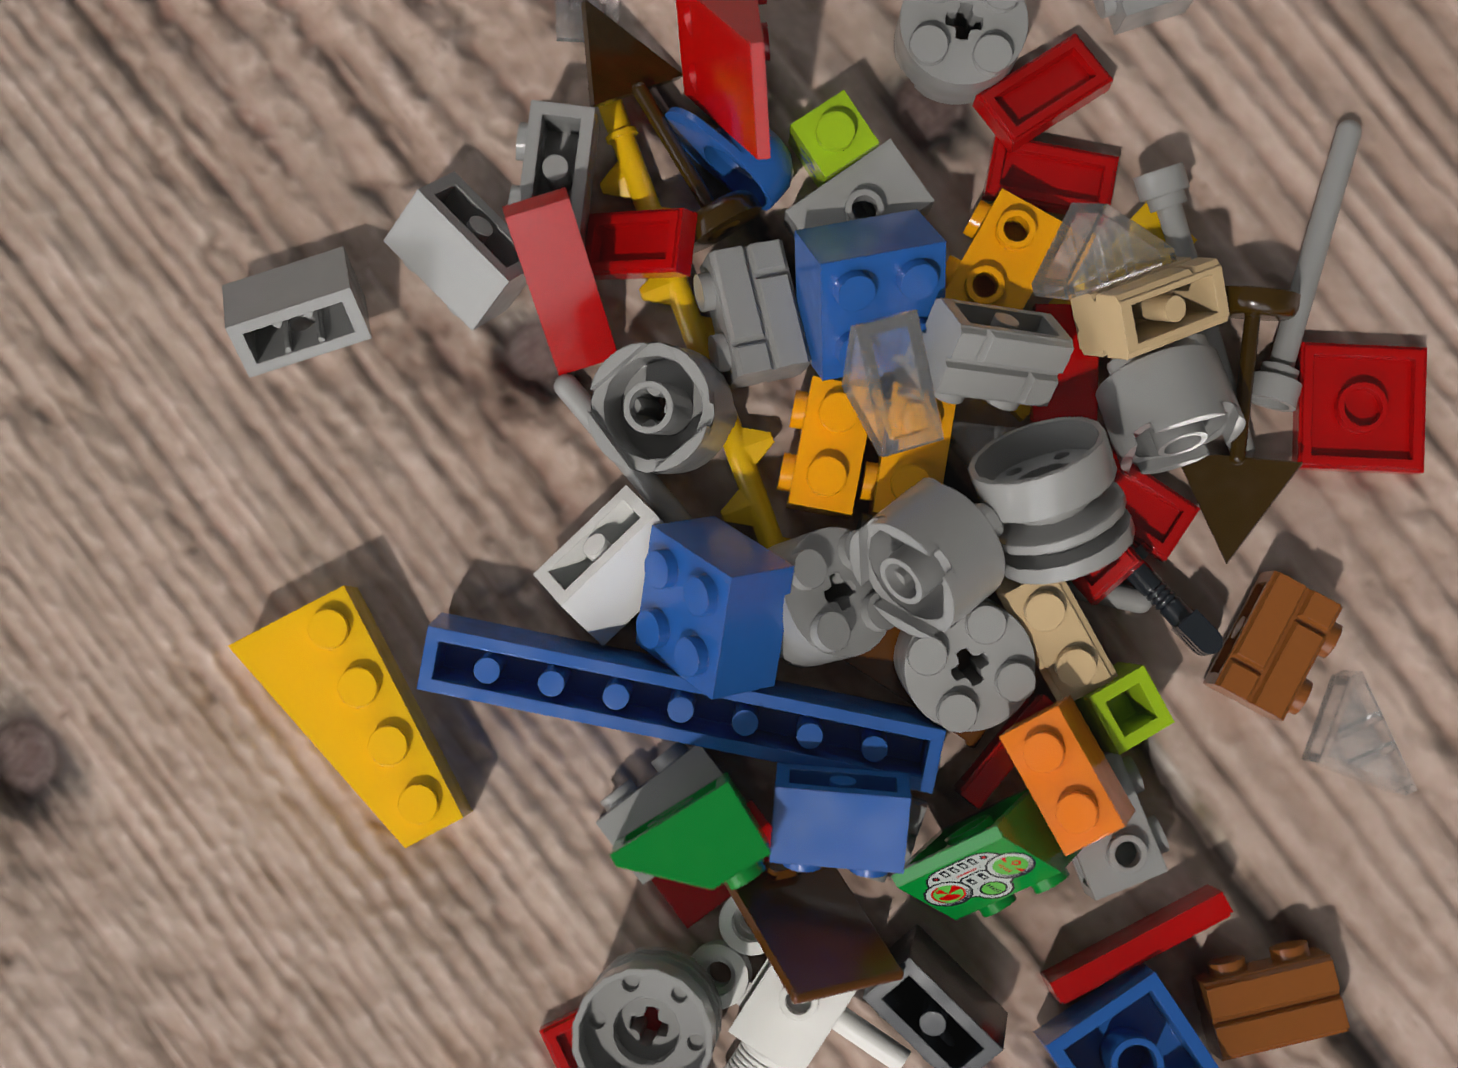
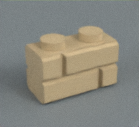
M1171 256L1105 280L1100 285H1092L1072 292L1070 299L1079 348L1083 354L1096 357L1107 355L1108 358L1129 360L1227 322L1230 315L1222 266L1217 258L1197 257L1191 259V257Z
M1004 574L1001 585L995 591L1005 610L1021 624L1028 634L1034 650L1035 663L1057 701L1070 694L1075 701L1118 676L1066 581L1046 585L1021 584L1006 578Z

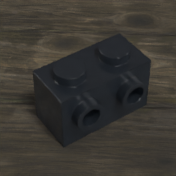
M918 924L888 948L899 967L902 968L904 977L902 980L865 988L863 999L928 1064L934 1068H982L1003 1051L1008 1012Z

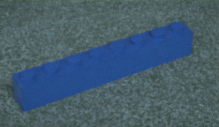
M443 612L428 625L417 683L418 690L778 763L909 773L910 789L933 794L946 729L943 726L930 720L918 708L775 680V686L712 700L651 654L606 645L602 646L597 643Z

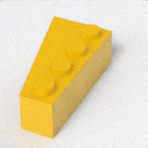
M343 585L228 645L232 652L404 848L415 844L473 812L358 587Z

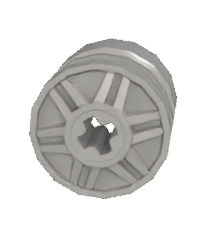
M1058 417L1034 422L1009 431L989 442L972 457L968 472L978 502L992 508L999 516L1003 525V533L999 537V541L1004 552L1006 578L1021 584L1041 585L1073 580L1108 565L1119 558L1133 543L1135 526L1132 516L1125 508L1127 502L1125 493L1114 482L1117 467L1106 431L1098 421L1084 417Z
M640 947L618 956L598 976L593 986L584 996L573 1021L572 1052L578 1067L707 1068L722 1029V1001L713 978L693 957L670 947ZM647 1007L659 1009L658 1018L662 1023L658 1031L647 1028L648 1021L647 1017L644 1016Z

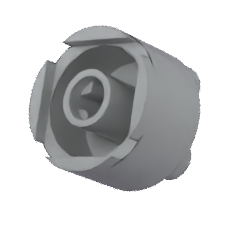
M903 0L894 34V53L901 71L903 70L914 84V88L923 96L933 101L951 105L974 102L977 94L992 87L1010 74L1027 37L1028 11L1025 0ZM953 25L965 28V32L968 34L967 40L955 38L956 30Z
M1204 334L1190 335L1175 341L1167 349L1146 356L1141 354L1129 360H1111L1107 365L1110 376L1102 382L1095 393L1098 408L1121 469L1126 472L1130 471L1132 463L1138 464L1141 474H1155L1189 465L1210 455L1206 446L1207 443L1223 435L1227 445L1242 433L1246 425L1245 418L1217 350L1209 345Z
M649 342L630 344L619 349L599 367L590 390H593L591 412L588 411V424L596 444L614 463L638 472L680 474L690 472L705 465L723 447L737 419V411L733 404L732 393L723 373L718 372L715 364L703 354L675 345ZM660 397L666 400V405L663 409L665 416L662 421L656 418L662 411L661 404L658 402Z
M923 478L868 520L852 536L849 554L853 573L860 587L868 581L871 583L881 598L873 606L886 620L910 635L919 638H931L939 631L945 632L952 628L1001 585L1005 574L1004 552L999 541V537L1003 533V525L999 516L989 506L981 503L974 505L958 491L941 484L933 478Z
M839 527L822 528L768 548V550L795 566L791 592L785 595L783 605L784 633L780 657L791 662L788 665L808 668L864 654L881 641L887 630L894 627L873 606L881 598L871 583L868 581L860 587L853 573L849 554L852 536L858 530L851 531Z
M989 598L982 601L952 628L945 632L939 631L931 638L915 637L900 630L893 657L897 677L919 710L930 720L951 732L980 731L1002 723L1020 708L1035 689V655L1028 634L1011 614ZM966 648L972 654L969 658L970 665L960 671L956 667L959 664L956 653Z

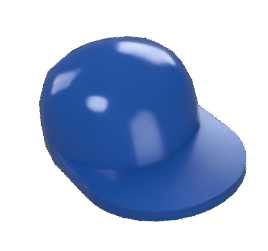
M672 107L666 112L665 117L685 151L731 192L736 190L752 192L761 204V210L768 211L790 187L794 175L791 154L784 142L771 129H769L771 159L757 160L721 126L713 129L698 116L683 108Z

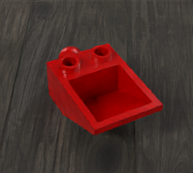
M676 0L684 94L757 160L771 159L765 61H770L768 24L767 22H761L758 6L766 5L767 0Z

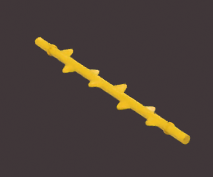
M622 99L599 106L598 109L608 133L605 140L608 145H612L617 158L616 164L600 182L603 194L631 198L636 211L670 209L660 205L635 137L638 134L636 126H631ZM648 278L639 289L642 300L671 306L686 348L701 353L710 359L708 337L715 334L712 319L701 316L688 278ZM737 414L735 426L730 431L723 449L739 490L723 507L720 513L724 522L753 527L758 543L768 549L775 544L790 540V538L782 536L757 468L758 462L775 441L771 432L743 428Z

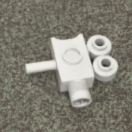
M732 896L726 901L719 916V928L724 940L707 942L699 947L691 956L711 977L710 965L713 962H723L730 968L731 979L729 981L718 982L714 978L713 981L722 1001V1009L734 1004L742 1008L728 1030L729 1033L740 1039L741 1042L724 1068H807L832 1029L888 1068H902L911 1050L846 1007L856 991L795 1005L792 1003L789 994L768 958L752 981V967L747 955H760L764 951L750 927L745 923L744 917Z

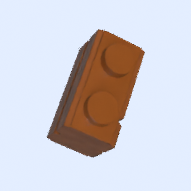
M1275 570L1261 572L1203 684L1265 718L1284 721L1288 712L1296 715L1303 708L1312 691L1313 682L1306 677L1317 656L1323 659L1332 652L1341 636L1343 626L1337 623L1336 620L1343 607L1341 604L1307 588V586Z
M1292 940L1269 947V958L1246 963L1244 955H1229L1208 961L1206 963L1208 972L1191 976L1197 1006L1201 1013L1200 1018L1206 1043L1210 1052L1221 1061H1227L1348 1032L1350 1027L1343 999L1339 993L1340 987L1334 962L1330 954L1317 947L1309 948L1306 940Z

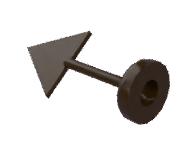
M583 0L581 2L590 107L596 108L634 95L701 207L697 211L698 217L693 253L702 251L730 236L750 222L761 211L762 206L756 196L748 190H736L716 200L712 196L649 89L679 80L683 76L682 73L588 0Z
M1225 286L1230 313L1228 317L1244 319L1236 398L1246 425L1242 433L1231 442L1229 456L1210 454L1199 461L1181 468L1226 564L1229 563L1303 464V462L1246 457L1260 321H1283L1293 318L1299 310L1301 294L1293 291L1254 286Z

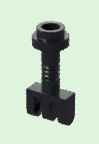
M1133 540V543L1130 545L1143 561L1153 551L1145 542L1139 546ZM1145 561L1126 578L1143 596H1147L1146 599L1151 601L1156 610H1160V614L1173 626L1171 630L1193 653L1198 656H1208L1220 651L1223 646V637L1220 632L1197 609L1192 610L1179 596H1176V593L1171 591V587L1167 586L1166 582H1162V578Z

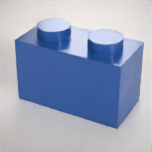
M777 763L769 862L782 863L786 868L797 872H814L821 869V867L849 869L853 874L866 878H879L887 873L904 874L911 805L909 773Z

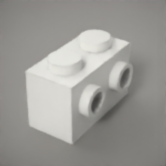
M625 485L533 575L560 606L604 646L640 611L645 578L644 562L648 554L652 525L663 524L664 522Z

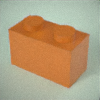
M1071 694L1013 724L999 736L1065 856L1124 828L1136 811Z

